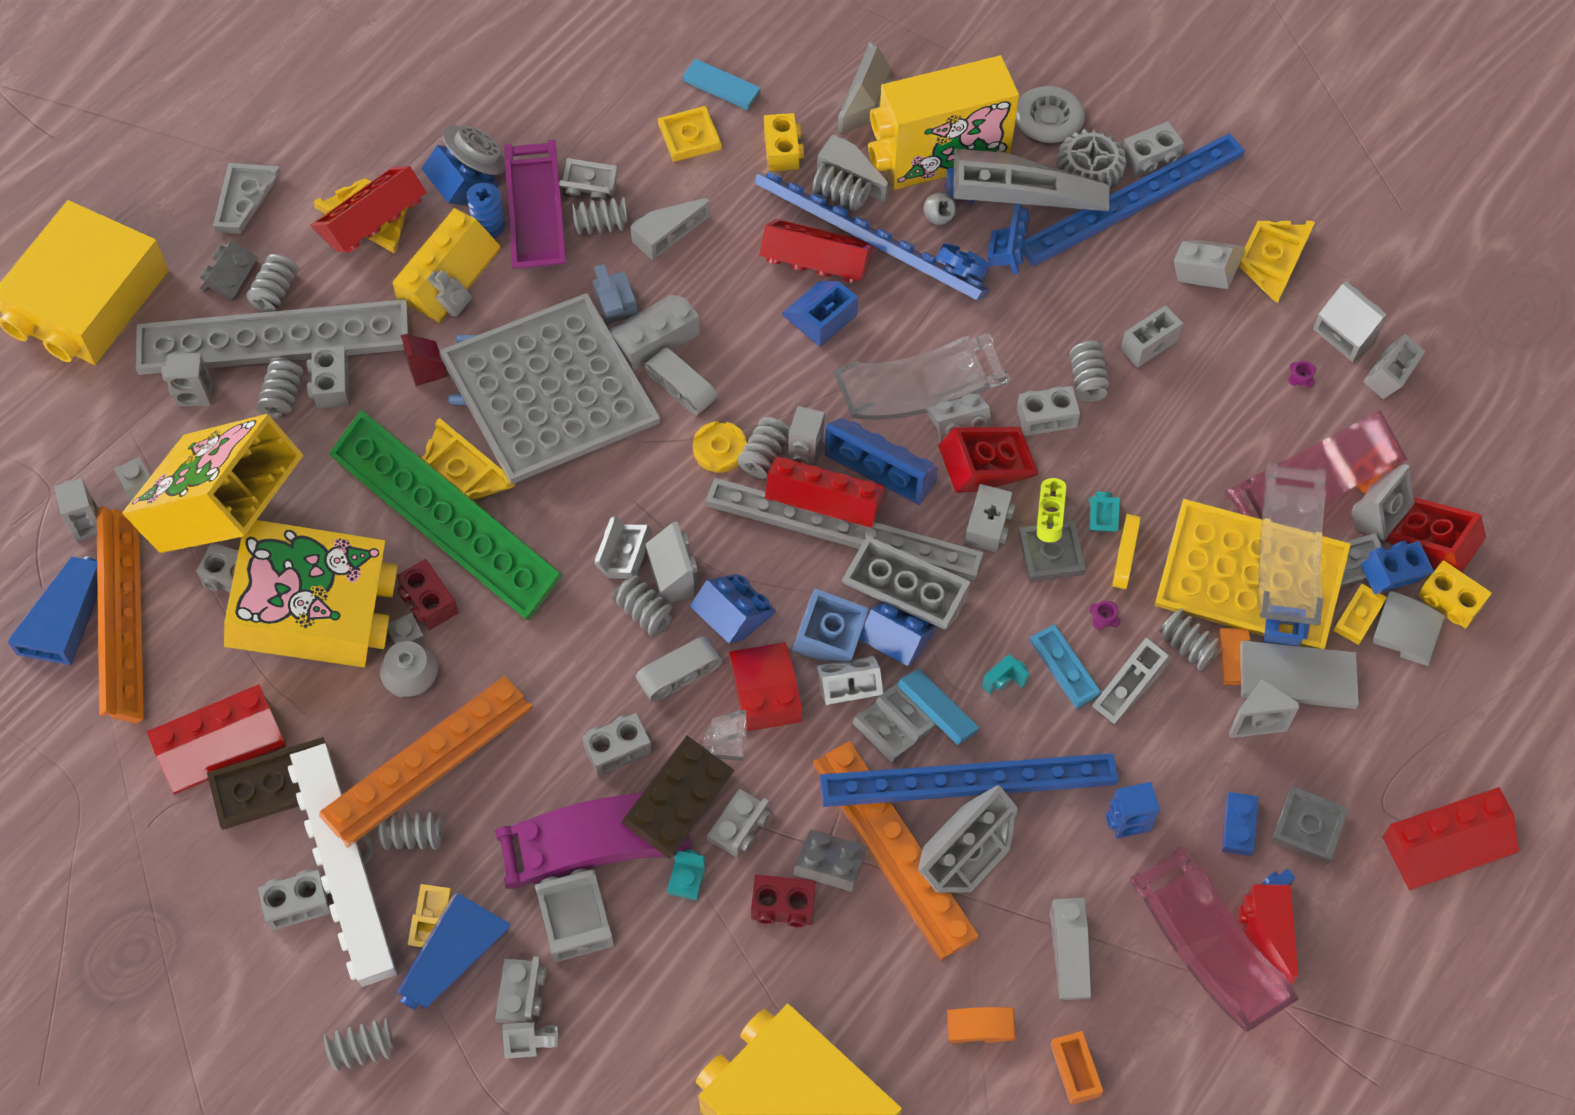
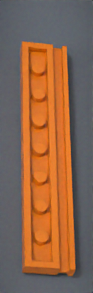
M101 506L97 510L99 715H110L113 719L138 724L144 720L139 531L122 514L123 511L117 509L108 510L107 506Z
M503 676L319 812V817L338 838L343 840L347 848L529 713L533 705L524 699V695L506 676Z
M850 741L824 754V757L813 761V766L819 776L820 774L869 771ZM891 802L840 806L864 845L868 846L867 849L940 961L978 940L979 935L950 892H935L918 871L922 849Z

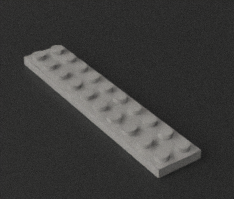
M407 300L137 324L136 371L138 375L162 373V366L166 365L167 354L201 353L205 365L209 369L270 363V359L274 357L285 358L289 361L312 359L311 348L344 346L347 356L402 351L404 347L401 335L409 334Z

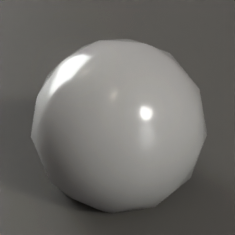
M942 192L934 193L927 197L923 213L932 224L938 226L945 225L955 216L956 204L948 194Z

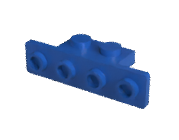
M1014 204L1011 227L992 231L987 256L990 267L1010 264L1013 275L1019 274L1020 264L1024 262L1022 250L1026 249L1024 236L1028 235L1026 223L1030 222L1028 209L1023 207L1022 204Z

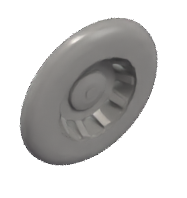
M1041 86L1027 91L1020 97L1015 121L1021 131L1032 139L1046 143H1057L1065 141L1066 137H1072L1074 132L1078 133L1082 129L1085 121V111L1080 100L1071 92L1055 86Z
M467 125L448 126L443 130L442 136L448 150L468 167L489 175H497L505 171V157L501 153V148L487 133Z

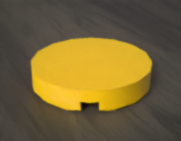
M710 422L702 426L694 436V458L700 466L708 471L716 473L729 472L739 466L737 459L747 444L746 436L733 423Z

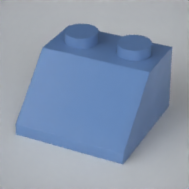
M815 588L808 601L791 651L818 661H851L869 608Z

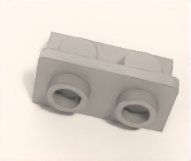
M739 789L707 835V841L738 858L742 851L747 852L755 840L754 833L758 827L763 828L770 819V801L766 798L760 801Z
M533 956V961L504 958L495 1016L497 1023L534 1022L535 1016H540L542 997H538L539 985H545L547 971L546 967H542L540 957Z

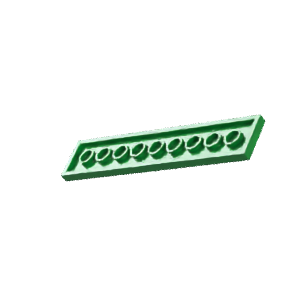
M359 411L328 453L525 619L530 620L564 575L365 411Z

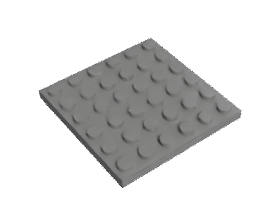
M587 293L440 350V357L510 485L660 424L658 413Z

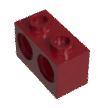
M427 559L396 575L399 587L396 590L404 603L407 601L413 606L411 612L419 624L424 622L426 627L431 630L459 613L455 599ZM417 583H423V585L418 588L413 587ZM431 604H438V606L433 609H427V607Z
M755 874L751 919L757 920L758 923L764 925H772L775 922H784L788 926L795 928L812 925L816 881ZM764 897H772L776 902L771 906H765L761 904L760 900ZM799 899L803 900L806 906L796 909L790 904L792 901Z

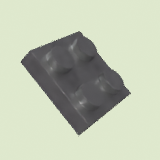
M1075 521L1063 522L1062 537L1056 542L1040 540L1037 536V525L1019 527L1018 535L1029 582L1085 575L1086 568ZM1048 524L1047 529H1052L1053 524Z
M1291 786L1271 842L1329 864L1349 808Z
M810 830L795 864L793 875L852 892L868 846L830 836L824 832Z

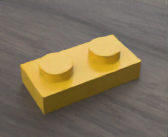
M1361 583L1333 631L1359 645L1387 597L1380 593L1374 595L1371 588Z

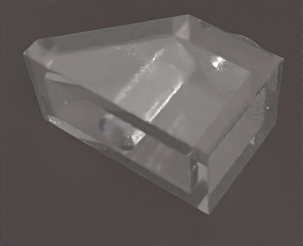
M738 710L711 719L710 729L704 730L703 747H708V751L719 759L744 761L747 738L746 710Z

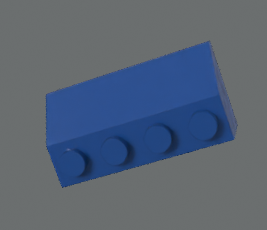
M839 418L828 423L826 426L824 456L879 485H883L885 488L917 505H921L937 479L938 467L930 460L915 456L905 447L896 446L888 442L882 435L873 434L863 429L860 424L854 421Z

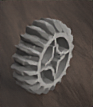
M1084 129L1081 135L1074 132L1072 137H1066L1064 143L1061 144L1056 159L1057 169L1107 184L1110 189L1112 185L1116 186L1119 179L1124 175L1127 163L1125 150L1121 149V142H1114V135L1106 137L1105 131L1098 134L1095 129L1091 133Z

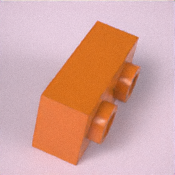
M1083 1031L1052 1039L1050 1046L1070 1105L1101 1097L1103 1088Z

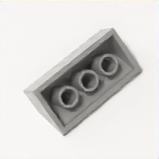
M866 536L842 579V583L945 630L957 619L968 598L971 581L870 536Z

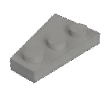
M228 163L213 223L215 232L237 234L243 232L280 176L281 170L279 166Z

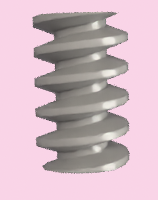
M826 163L820 165L814 178L813 193L817 195L822 194V197L827 200L831 198L833 203L838 204L840 202L844 208L850 206V210L853 212L859 210L867 200L872 184L868 182L863 188V180L861 178L854 184L852 174L845 180L843 179V170H840L837 176H835V167L831 166L826 172Z
M624 197L621 199L619 206L614 198L611 199L609 207H607L604 199L601 200L599 208L596 207L594 201H590L589 209L586 208L584 202H580L579 208L576 210L572 203L575 230L579 236L582 235L583 228H586L588 234L591 235L595 226L599 234L603 233L605 225L609 232H613L615 224H617L620 231L624 230L625 223H627Z
M271 254L267 256L265 264L262 265L256 280L253 281L251 289L247 292V300L260 312L277 311L275 307L280 306V298L285 297V290H288L290 287L289 282L294 280V274L299 270L298 265L283 255Z
M1090 340L1079 343L1071 349L1069 354L1076 396L1085 402L1101 400L1108 394L1106 389L1109 387V381L1106 379L1108 373L1105 370L1106 363L1104 361V353L1102 352L1103 345L1098 341Z
M274 357L270 359V364L267 368L268 373L265 375V382L262 384V391L259 394L256 409L262 415L268 414L271 418L276 419L281 418L282 414H289L292 411L290 404H293L295 401L293 395L298 391L296 386L300 384L299 377L303 374V369L285 358Z
M764 417L759 420L758 427L754 429L753 435L748 439V444L744 446L743 452L740 453L737 459L740 467L747 474L757 479L767 478L768 474L765 471L768 472L770 470L771 463L774 462L778 454H781V446L786 445L787 438L789 437L790 427L784 422L771 417Z
M634 575L616 588L611 600L616 601L620 608H624L626 614L632 615V619L639 623L642 629L647 630L651 637H655L661 634L671 623L672 616L669 613L672 606L666 604L661 608L664 598L658 597L653 600L656 591L653 589L647 591L648 584L646 582L639 584L640 576Z
M1181 608L1165 621L1159 633L1163 632L1162 640L1165 642L1172 639L1170 646L1173 649L1181 646L1179 654L1181 656L1190 654L1188 662L1191 664L1198 662L1197 669L1204 671L1218 657L1223 648H1216L1219 642L1218 638L1210 642L1207 641L1210 631L1207 630L1201 635L1198 633L1201 627L1200 623L1193 627L1190 626L1192 616L1182 620L1181 616L1184 610Z
M408 811L404 812L402 820H398L397 813L395 812L391 815L390 820H384L378 825L379 841H381L385 850L391 849L393 843L397 850H402L405 843L409 850H414L417 843L421 850H426L429 843L433 850H438L443 840L444 820L442 812H440L438 820H434L432 811L428 812L426 820H422L420 811L416 812L414 820H410Z
M388 1018L384 1020V1028H380L376 1020L372 1021L371 1031H368L364 1024H360L359 1034H355L351 1027H347L346 1037L344 1038L338 1030H335L332 1041L324 1033L326 1054L336 1072L341 1070L342 1061L349 1069L354 1067L355 1058L361 1066L366 1064L367 1055L370 1056L373 1062L379 1061L380 1051L386 1059H389L392 1055V1048H394Z

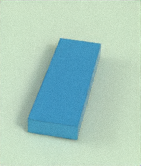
M697 59L692 62L683 74V82L746 110H749L760 95V87Z
M1055 624L1030 637V643L1075 709L1090 703L1102 694Z
M920 669L900 679L897 686L957 745L976 735L979 727Z

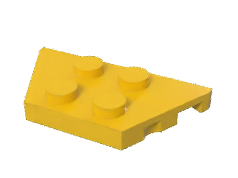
M364 178L354 182L349 187L336 190V195L324 201L321 198L316 199L314 206L317 210L326 214L371 181ZM407 207L400 212V218L392 223L385 222L380 226L381 231L368 239L395 253L398 248Z
M1257 221L1245 246V252L1238 267L1277 303L1284 292L1315 222L1306 221L1305 225H1291V221Z
M439 418L436 421V429L432 439L428 440L426 453L421 457L472 500H477L515 486V483L510 485L501 468L442 419Z

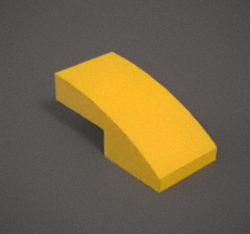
M426 884L420 885L416 914L412 916L408 940L409 946L422 947L451 899L453 888Z

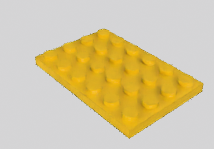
M1183 499L1154 606L1174 612L1182 608L1185 615L1232 628L1247 629L1250 633L1264 636L1266 614L1270 607L1306 612L1305 621L1309 622V633L1307 639H1303L1299 646L1325 650L1351 544ZM1279 624V632L1292 634V625Z

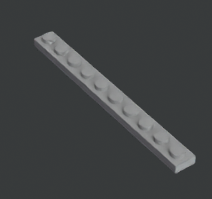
M714 478L706 499L707 507L860 549L866 536H870L959 577L972 581L976 580L983 557V552L884 524L874 522L873 527L869 528L765 499V491Z

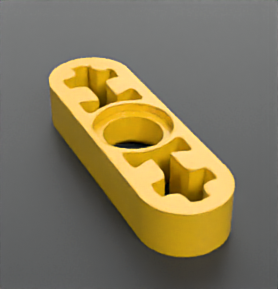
M1126 514L1112 587L1125 590L1127 588L1141 516Z

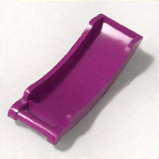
M555 139L548 140V143L518 146H512V143L504 144L512 268L522 269L566 264L564 223ZM549 153V157L513 160V156Z
M643 793L586 801L541 814L512 826L497 828L495 831L496 837L501 843L506 876L504 877L505 888L515 889L530 883L540 884L543 879L548 877L560 878L578 869H588L614 862L650 857L667 858L621 824L624 817ZM689 834L678 847V851L684 852L686 849H692ZM519 837L525 870L522 873H518L512 840Z

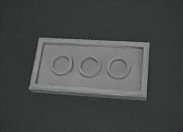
M1252 641L1241 642L1240 672L1242 698H1248L1260 680L1263 679L1301 704L1356 709L1358 707L1356 652Z

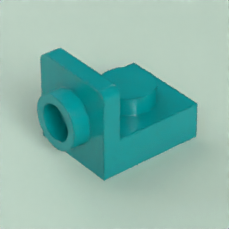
M1096 492L1095 497L1091 496L1088 498V503H1090V531L1118 532L1120 498L1112 497V492Z
M1008 654L984 675L981 687L990 695L996 689L1002 690L1013 679L1023 688L1028 682V669L1022 661L1015 660Z
M686 849L684 852L676 850L674 856L675 863L667 893L697 901L706 869V859L694 850Z

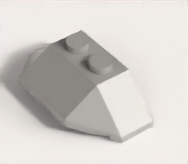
M869 41L839 113L838 133L843 134L871 123V109L880 107L881 85L893 82V79L890 78L891 67L874 42Z
M997 785L962 805L923 847L918 871L935 892H972L1010 851L1014 831V816L1017 815L1018 808L1001 786Z

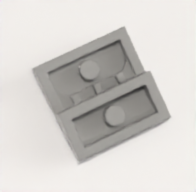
M1390 591L1373 638V644L1401 652L1400 658L1428 666L1445 616L1417 600Z
M898 683L885 691L883 695H879L876 702L855 716L852 722L892 764L911 750L937 726L897 686Z

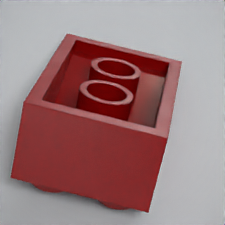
M1021 427L954 428L938 444L955 493L978 492L980 484L998 487L1032 478L1039 474Z
M1414 497V505L1385 541L1391 545L1401 541H1406L1407 544L1420 541L1433 570H1436L1444 560L1460 572H1463L1486 539L1481 514Z
M786 642L729 651L744 732L802 722V706Z
M1253 884L1248 895L1244 896L1243 904L1238 907V921L1240 924H1243L1245 937L1278 993L1286 995L1299 976L1291 885Z

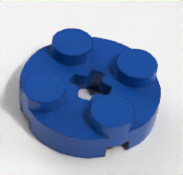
M943 243L936 257L938 262L954 266V272L968 278L971 274L975 278L984 280L990 267L988 266V261L971 251H968V253L960 251L961 247L957 245Z

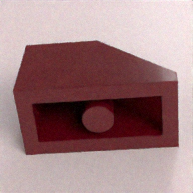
M409 334L401 335L415 386L447 377L445 365L440 357L436 341Z

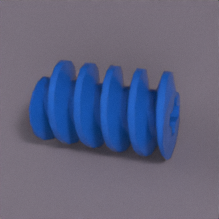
M489 183L473 185L467 192L471 217L475 218L493 238H496L505 229L501 194L494 185Z

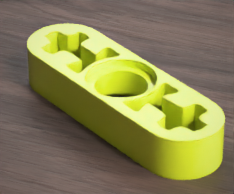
M1057 478L1046 479L1041 484L1037 536L1044 542H1056L1061 539L1063 533L1066 484ZM1051 491L1056 492V497L1050 496ZM1056 508L1058 509V511L1048 512L1045 509ZM1048 523L1053 524L1052 529H1047Z

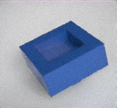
M1287 868L1281 874H1278L1276 871L1273 872L1262 884L1292 885L1296 877Z

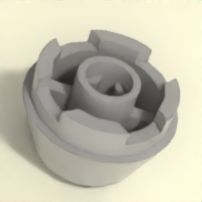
M403 641L393 645L387 651L380 666L382 684L388 691L400 698L424 695L434 685L438 673L437 660L432 652L411 641Z

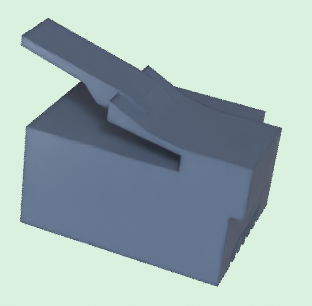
M605 264L595 266L594 269L598 279L593 280L594 294L606 325L613 323V321L616 322V320L620 321L619 319L623 320L624 318L625 320L626 317L628 319L629 316L637 314L636 301L625 272L608 276Z

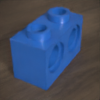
M1401 541L1391 546L1389 550H1386L1385 547L1377 548L1369 553L1370 558L1360 564L1374 595L1417 583L1434 572L1420 541L1407 544L1406 541Z
M1147 782L1116 789L1113 799L1110 801L1109 810L1106 812L1107 825L1110 830L1114 829L1116 839L1151 832L1160 811L1152 783Z

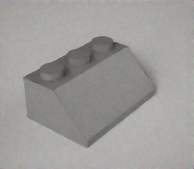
M671 294L608 330L634 372L644 366L648 360L666 347L673 350L700 335V317L685 297Z

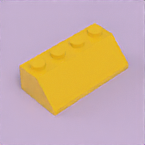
M454 208L392 282L397 300L406 299L410 308L441 323L448 315V312L436 300L435 297L439 291L427 278L433 271L439 273L440 270H443L450 279L456 278L468 290L501 250V246L475 218Z

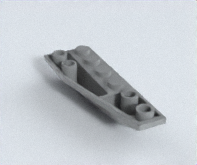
M955 149L953 198L1100 211L1109 210V185L1008 153Z

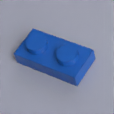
M1228 792L1226 796L1222 842L1223 852L1247 856L1253 855L1258 796Z

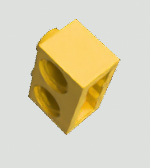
M794 113L764 115V137L768 171L799 170V159H804L803 143L798 144V139H801L800 123H795Z
M1443 560L1424 583L1418 597L1423 599L1424 603L1429 607L1436 608L1446 615L1451 622L1466 629L1484 607L1492 593ZM1437 586L1444 588L1445 591L1440 590ZM1461 602L1466 603L1469 607L1462 605Z

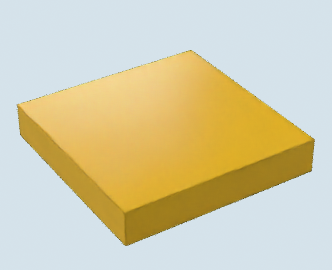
M706 106L658 118L659 128L673 162L722 149L721 141Z

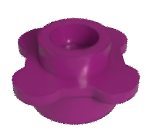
M1308 361L1290 364L1291 376H1289L1288 382L1291 385H1305L1307 388H1312L1315 385L1313 376L1316 373V367Z
M1101 601L1090 606L1089 612L1093 615V627L1095 629L1101 630L1107 626L1116 628L1120 625L1121 619L1117 616V605L1114 602Z

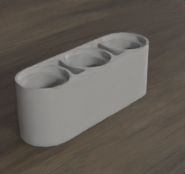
M663 348L644 364L647 374L693 415H699L718 399L717 392L713 386L669 348Z
M702 636L646 665L638 671L635 678L649 700L657 702L715 671L722 664L723 660L709 638Z

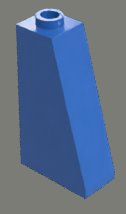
M71 557L10 636L8 644L16 655L72 665L98 597L97 560L91 557Z
M453 894L395 992L402 996L400 1002L413 1010H416L418 1006L427 1008L502 936L511 924L461 894Z

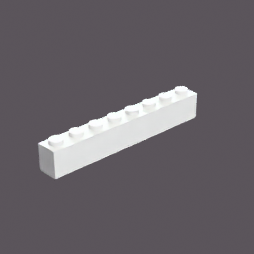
M324 743L291 754L290 757L293 765L288 766L292 782H298L301 792L296 793L301 811L307 810L309 820L304 821L309 838L315 837L317 847L312 850L317 866L323 865L326 875L321 877L325 893L332 894L334 904L329 905L334 923L340 921L343 932L338 933L341 948L343 951L348 950L351 961L346 963L351 980L357 979L360 986L364 987L396 976L397 971L357 841L347 848L343 840L338 838L319 817V812L342 795L330 752Z

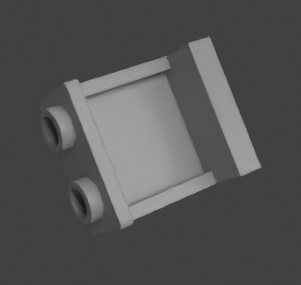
M578 869L569 876L562 878L548 877L543 879L540 884L535 885L554 963L614 947L594 869Z

